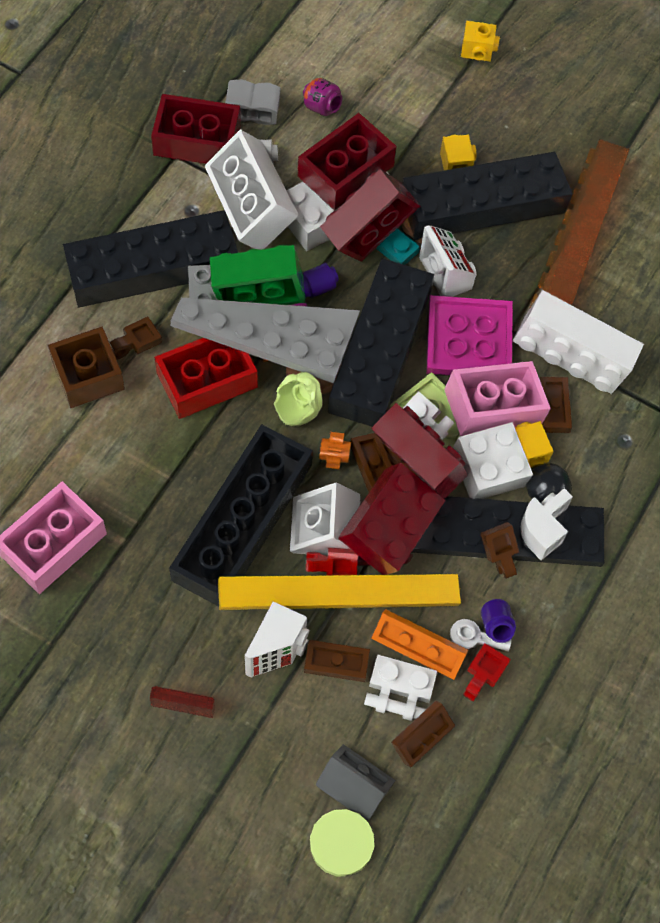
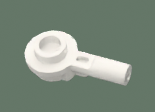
M469 619L456 621L450 630L452 642L466 649L475 648L477 644L484 645L486 643L492 648L509 652L511 646V639L504 643H497L489 638L486 633L481 632L479 626Z

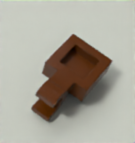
M147 316L124 327L123 332L125 336L112 340L110 345L113 348L116 360L125 357L132 349L138 355L161 344L162 336Z
M506 522L481 532L487 558L490 562H495L498 573H503L506 579L517 575L512 555L519 553L513 526Z

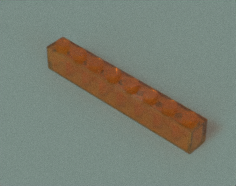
M599 139L596 149L590 148L585 162L590 164L589 168L582 169L578 183L582 184L581 189L575 188L570 201L571 204H574L573 210L567 208L562 224L566 225L565 231L559 229L554 245L558 246L557 252L551 250L546 266L550 267L549 273L543 272L538 287L570 305L574 302L630 150ZM536 293L534 294V297H533V300H532V302H531L530 308H531V306L533 305V303L535 302V300L537 299V297L539 296V295L536 294Z

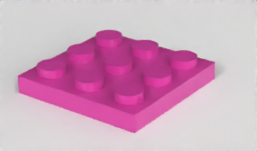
M430 295L426 374L432 372L433 374L451 375L455 369L511 364L513 301Z

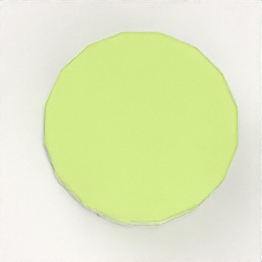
M347 809L333 810L324 814L314 824L310 835V851L315 863L324 872L337 877L352 875L361 871L370 861L375 847L374 833L369 823L360 814Z

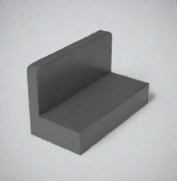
M343 744L331 756L316 782V786L351 811L360 814L366 821H369L381 800L390 791L396 780Z

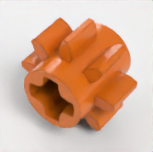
M331 432L329 439L322 438L319 459L326 460V468L340 469V463H348L351 442L344 441V433Z

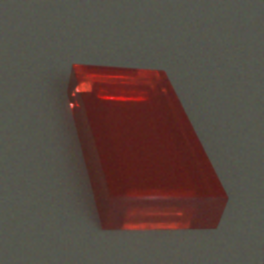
M157 686L152 687L150 693V701L153 707L209 718L214 716L215 701L212 697Z

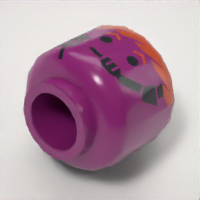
M315 78L303 90L306 108L322 116H329L337 112L342 104L339 86L324 78Z

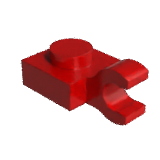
M328 548V556L318 552L306 553V571L326 572V576L357 575L358 555L351 549Z
M484 643L467 670L474 677L466 687L463 696L474 702L485 683L494 688L511 659Z

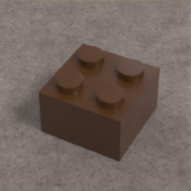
M103 326L48 345L53 366L70 409L125 390L122 372Z

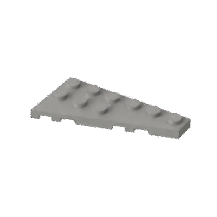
M181 297L172 316L170 326L288 368L310 373L314 377L334 383L360 310Z

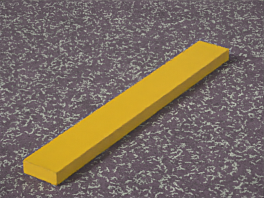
M458 574L219 577L218 579L219 610L269 609L273 601L289 609L459 606L461 604Z

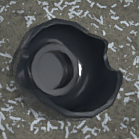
M544 463L532 470L533 476L526 483L528 495L532 499L535 497L540 503L549 494L554 493L557 495L564 488L570 494L572 491V484L567 471L552 463Z

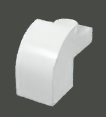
M565 488L557 495L554 493L549 494L541 503L534 497L528 504L521 522L522 538L529 549L540 560H543L560 546L568 533L555 519L568 508L573 497Z

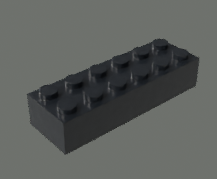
M555 151L405 177L402 182L420 205L408 217L414 241L423 238L424 227L429 225L454 234L566 213L573 195Z
M225 210L63 244L78 308L189 284L188 266L210 265V257L219 256L222 253H238Z
M381 259L329 396V414L373 427L390 409L429 300L435 274Z
M261 424L169 567L171 581L219 607V577H240L246 574L310 470L313 450Z

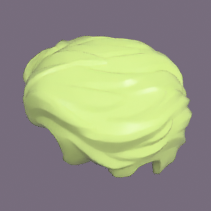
M300 372L297 375H287L276 391L277 398L274 406L280 420L285 425L301 426L316 418L322 408L323 399L320 383L310 373Z

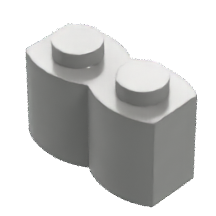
M243 79L230 80L225 103L240 105L241 122L251 120L258 124L273 125L277 123L281 87L271 83L254 84Z

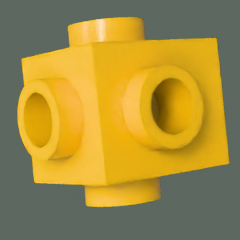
M466 20L461 57L491 62L492 52H498L500 36H495L497 25Z

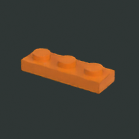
M387 609L382 613L371 638L455 680L468 653V649Z

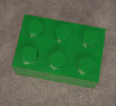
M278 245L275 248L250 249L247 252L222 253L219 256L210 257L211 287L217 300L278 305L306 303L303 272L295 245Z

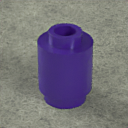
M324 263L303 272L305 298L310 297L312 299L336 288V282L339 279L333 266L329 267L328 264Z
M493 599L486 602L481 609V617L487 636L497 643L509 641L514 636L516 630V623L510 605L502 599Z

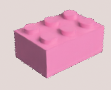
M533 361L455 369L452 371L444 389L460 436L513 422L514 427L524 422L532 424L541 421L543 423L551 409Z
M61 482L0 535V556L40 595L107 535L104 520L64 482Z

